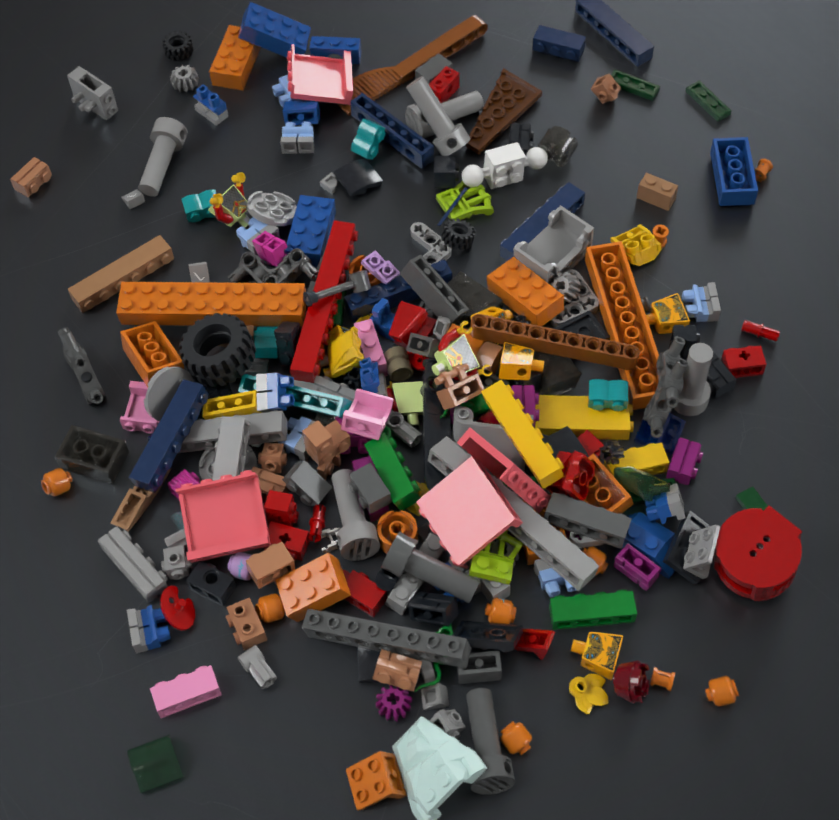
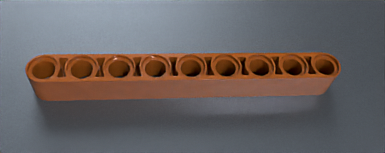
M483 314L474 315L470 324V328L472 327L470 335L475 339L499 344L507 342L531 348L538 352L626 370H632L636 367L640 355V350L634 345Z

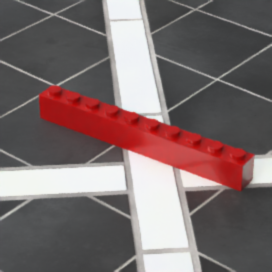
M334 220L313 291L315 293L346 282L345 272L350 268L349 258L353 256V244L358 240V231H356L355 223ZM342 292L319 299L318 302L308 307L290 367L291 377L294 380L314 383L316 376H319L321 369L319 365L320 360H324V346L328 345L329 329L332 330L334 319L332 318L333 314H337V300L341 299Z

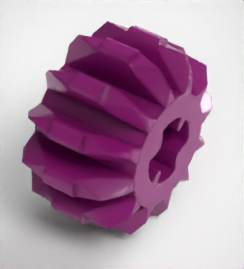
M389 685V690L382 687V694L376 695L378 701L375 703L376 708L379 709V715L386 714L385 718L387 721L391 716H394L396 722L398 721V715L405 718V711L411 710L409 704L412 702V698L408 696V690H402L400 687L395 689L393 685ZM392 700H395V702H396L395 705H392V703H391Z

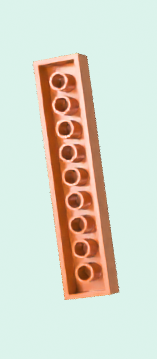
M622 241L586 247L585 263L595 295L599 300V308L606 331L610 335V340L634 345L640 350L637 365L634 369L618 368L621 380L628 381L629 404L633 405V410L646 408L659 382L656 368L659 354Z
M121 282L116 314L121 325H144L156 321L158 325L193 326L195 321L204 319V316H213L215 313L223 315V313L238 317L245 325L279 327L282 322L288 321L298 322L300 327H303L306 313V303L303 294L306 292L304 283Z

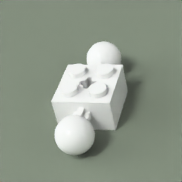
M518 142L485 151L484 168H480L477 165H468L462 172V180L469 187H477L485 178L491 189L517 183L523 180L525 166H529L532 169H541L546 165L548 156L546 151L540 147L531 148L525 156Z

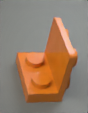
M379 751L346 769L357 810H363L387 797L401 799L407 796L395 754Z

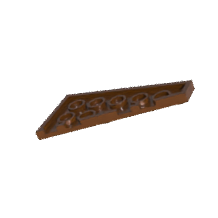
M503 68L501 76L497 79L496 86L491 91L475 127H473L469 134L471 139L466 144V147L479 155L542 96V91Z

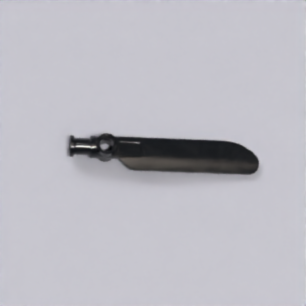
M436 358L423 360L422 365L424 366L425 374L422 377L423 385L420 389L423 396L424 478L429 491L446 477L427 461L430 449L446 436L451 439L450 408L446 415L440 418L445 410L436 394L437 391L442 389L443 383L440 385L435 384L434 378L438 376L432 371V365L437 363Z

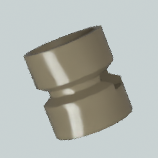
M396 346L385 351L384 357L390 379L394 382L409 379L413 375V368L406 348Z

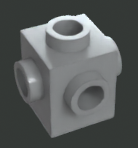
M181 545L163 549L164 561H161L163 573H167L170 580H179L189 576V568L192 567V563L187 560L185 547Z
M442 709L436 712L430 720L443 729L446 734L456 739L460 737V732L466 727L455 709Z

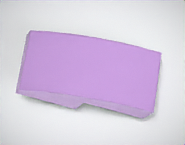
M376 250L361 261V264L373 276L386 285L400 275V272L389 260L385 261Z

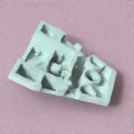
M422 716L392 746L412 813L417 820H437L442 815L438 807L463 782L472 784L487 769L473 749L464 746L458 739L449 736L443 729Z

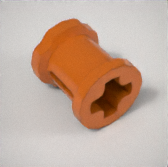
M763 158L758 161V166L754 169L756 181H764L766 174L773 169V164L768 159Z
M656 225L652 232L656 240L661 243V248H663L667 244L666 237L669 234V229L665 225Z
M654 667L650 685H659L671 691L675 672L667 673Z

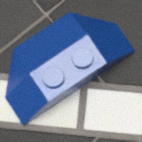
M641 512L626 515V517L632 519L622 549L629 543L661 568V575L670 579L675 570L665 564L663 560L675 533L656 521L650 522L648 516Z

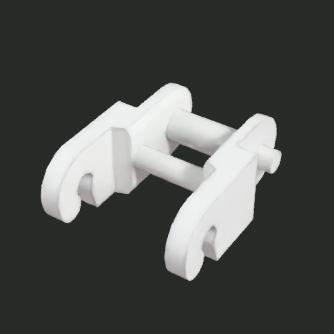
M328 528L322 531L321 538L327 536L331 541L327 549L325 547L322 548L323 553L338 549V540L333 541L332 536H337L341 528H334L333 530Z

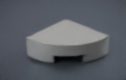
M331 172L320 181V186L333 194L337 189L336 176Z

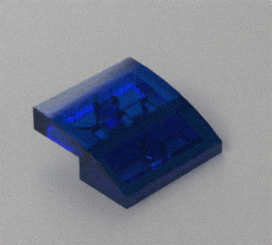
M669 413L663 425L662 436L653 437L651 435V426L642 419L634 441L644 446L650 443H662L665 452L672 454L686 421Z

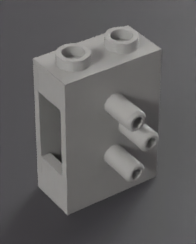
M80 66L67 75L74 95L71 100L75 104L77 102L81 103L79 106L81 111L89 112L92 110L105 120H108L118 111L112 87Z

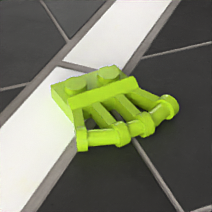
M463 180L455 188L436 195V200L445 213L454 203L460 192L465 187H469L464 184ZM482 184L477 187H471L464 193L448 215L449 219L456 221L466 217L469 219L472 215L476 214L492 215L494 208L491 206L490 194L485 192V187ZM476 194L479 195V196L474 197V198H472V199H470V200H467V201L465 200L466 198H469V197H471V196H473V195H476ZM480 203H484V206H476V207H473V206L478 205V204H480Z
M504 531L496 538L499 540L497 554L489 553L490 544H488L483 551H480L471 558L469 576L510 584L514 559L524 544L507 534V531ZM505 542L515 547L509 557L503 556Z

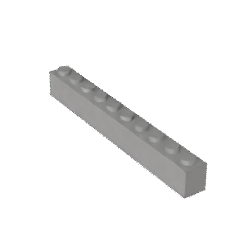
M446 436L430 449L427 461L447 477L470 458L471 455ZM488 472L523 522L519 527L511 526L507 530L575 589L580 591L594 578L599 565L591 557L583 553L576 544L570 542L561 531L556 530L549 524L547 519L541 517L530 505L522 501L515 492L509 490L501 480Z

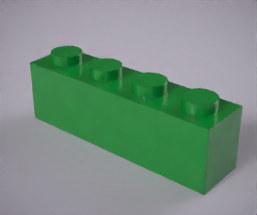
M383 432L379 440L372 439L364 445L383 483L391 493L393 503L399 510L403 511L421 498L418 493L421 489L415 480L412 481L411 477L413 474L409 467L404 466L403 462H405L403 455L400 451H396L397 443L393 437L389 438Z
M618 590L615 593L597 592L594 595L581 593L572 597L560 595L551 598L549 603L552 630L635 622L637 617L633 591Z

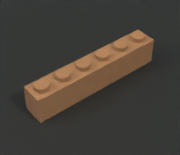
M159 235L68 288L70 297L80 311L84 313L120 292L121 282H138L141 278L168 264L174 259L172 249Z

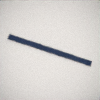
M464 188L462 190V192L456 198L454 203L451 205V207L442 217L440 222L437 224L438 226L442 225L444 220L447 218V216L450 214V212L453 210V208L456 206V204L468 188Z

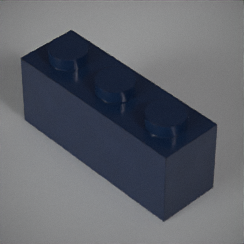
M539 25L533 37L532 50L579 62L585 49L586 36Z

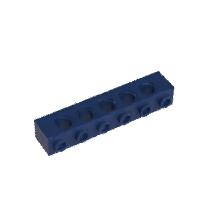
M364 93L350 101L351 116L359 122L367 119L385 127V137L383 140L421 169L434 160V146Z

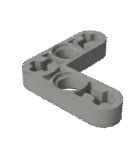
M421 222L412 224L410 228L411 237L429 250L423 255L426 261L433 258L436 262L451 257L452 247H448L449 244L445 245L442 237ZM433 238L436 241L434 243H428L427 239Z
M570 269L566 272L578 278L577 281L581 284L578 289H584L586 293H576V301L565 305L564 310L551 319L550 322L553 327H557L589 310L592 314L598 310V298L577 270ZM577 309L580 313L575 315L570 310Z

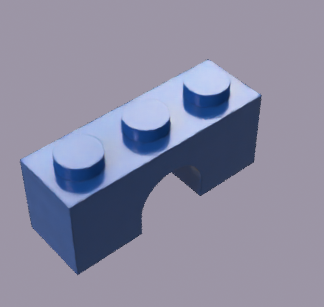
M311 37V56L328 57L330 54H338L343 58L344 51H351V64H360V38Z

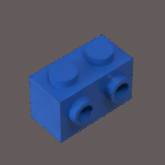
M310 100L285 101L283 108L285 126L287 122H294L295 125H302L303 122L319 124V102Z

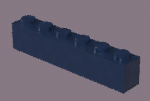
M576 0L575 12L637 67L652 59L653 44L621 18L619 14L613 11L609 5L605 4L602 0Z
M570 182L564 187H560L553 197H549L542 207L537 208L535 213L524 221L523 225L516 228L511 236L501 242L500 256L507 261L515 257L514 246L522 241L530 243L548 226L549 214L560 205L574 214L584 204L585 192Z
M446 260L431 264L448 286H453L452 271ZM398 276L387 285L384 283L374 285L369 290L347 295L344 297L346 311L352 323H354L360 317L370 315L374 305L382 298L389 301L391 309L397 307L401 301L410 302L420 297L402 276Z
M185 379L182 380L129 476V479L136 487L156 493L158 487L162 485L164 476L171 468L176 454L181 450L183 441L189 435L194 421L198 419L200 410L208 400L209 394L202 384Z

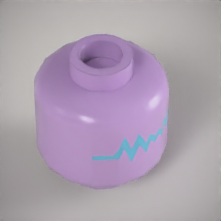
M238 552L230 557L228 571H230L234 578L246 581L252 578L246 566V560L251 554Z

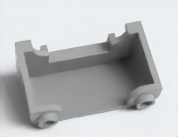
M561 205L556 210L551 211L548 216V226L530 243L525 241L518 242L513 249L517 260L549 284L554 282L553 277L558 278V273L564 274L567 270L572 269L585 257L586 247L592 246L594 227Z
M463 406L455 407L452 441L457 443L470 427L522 471L525 470V461L501 425L473 422V412L471 409Z

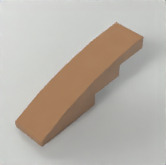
M171 468L167 471L166 475L164 476L163 483L166 480L168 474L170 473ZM136 486L133 489L129 488L111 524L129 532L150 505L161 486L158 487L156 493Z

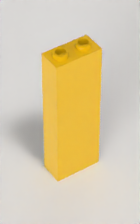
M539 395V405H535V410H539V421L535 422L534 429L538 427L541 433L547 436L568 426L576 437H579L588 430L597 439L629 440L630 432L634 430V422L630 421V416L633 415V405L629 404V397L628 407L622 411H614L609 408L603 410L589 408L588 396Z

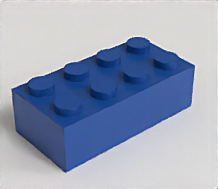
M250 2L243 15L238 38L287 58V53L291 51L292 45H294V54L304 55L311 27Z
M748 137L713 138L710 155L719 206L755 205L758 187Z
M300 195L287 240L285 254L290 253L293 249H301L311 259V264L314 267L318 266L336 214L335 199Z

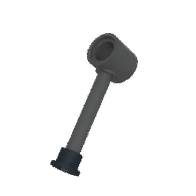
M367 270L349 274V282L316 293L314 291L310 293L304 292L303 298L306 305L310 307L313 303L318 302L319 299L351 288L353 293L371 289Z

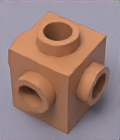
M610 73L597 78L591 88L602 104L614 101L621 89Z
M264 443L262 453L258 455V464H261L263 470L274 474L282 472L283 465L286 466L287 464L284 444Z

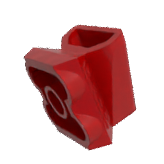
M401 301L388 335L395 340L393 343L407 349L410 334L415 333L427 337L433 335L437 319L428 317V313L424 308Z
M559 451L556 458L558 457L564 466L561 469L564 477L549 485L546 489L551 494L553 492L566 496L568 494L573 499L585 500L588 495L589 482L592 481L595 474V465L585 454L578 451L573 453Z

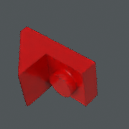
M523 628V634L515 649L517 651L534 652L543 660L555 632L552 630Z

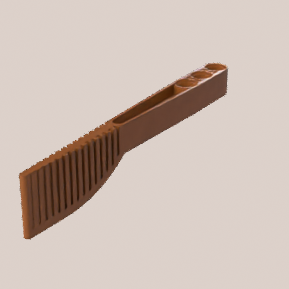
M473 15L396 66L374 69L354 77L352 100L361 93H364L375 101L376 98L382 97L386 92L397 88V85L400 86L401 83L403 84L415 77V70L438 53L447 58L484 35L488 25L477 15ZM336 103L348 116L351 115V105Z

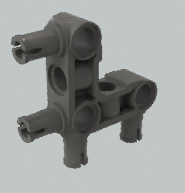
M293 249L274 269H268L264 262L254 253L245 252L240 258L239 267L228 278L232 283H238L242 278L250 274L257 283H293L303 272L312 281H315L316 277L313 274L318 276L319 271L311 264V259L301 249Z
M68 327L58 330L57 332L64 345L62 352L80 383L87 403L89 405L101 403L106 395L100 382H98L84 348L81 347L80 343H77ZM84 372L91 373V377L87 381L81 380V375Z
M678 336L674 338L670 348L664 351V353L661 352L657 359L656 368L659 382L643 415V420L647 421L649 426H651V435L653 437L662 436L663 425L671 409L678 405V396L684 384L683 374L688 366V362L680 358V352L685 345V340Z

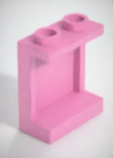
M130 381V398L124 417H120L122 428L130 432L143 431L152 434L160 421L152 418L145 409L144 399L146 398L148 387L144 382Z
M356 389L354 401L350 409L345 410L343 414L341 430L379 440L391 415L393 398Z

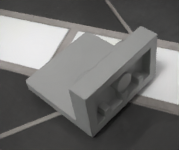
M716 524L692 532L689 538L688 551L684 557V570L702 579L708 578L720 531L719 525Z

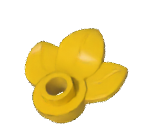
M588 674L584 678L575 677L570 681L569 691L575 697L576 706L580 711L590 714L592 705L604 706L609 703L607 693L601 688L605 684V678L598 674ZM581 684L583 690H580L577 685Z

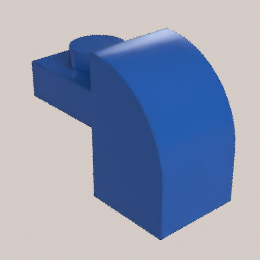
M382 298L374 305L372 309L373 315L369 319H372L374 328L379 334L395 341L388 335L395 314L390 310L389 301Z

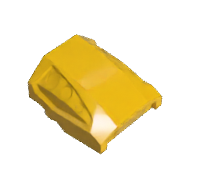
M641 224L616 237L610 238L611 243L622 241L627 259L631 264L637 266L654 260L662 250L661 243L656 240L650 230Z
M355 326L338 336L328 345L329 367L334 378L351 371L354 366H359V361L364 359V355L360 352L361 339L358 337V329Z

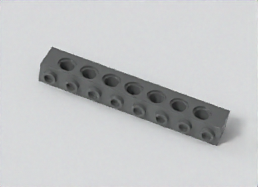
M313 609L307 610L301 627L309 638L380 652L382 649L406 657L461 668L467 667L472 649L466 638Z

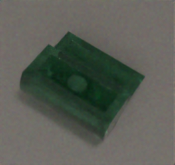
M632 466L614 468V477L622 487L646 501H652L653 495L670 492V483L648 472H642Z
M170 734L127 750L140 793L183 777Z

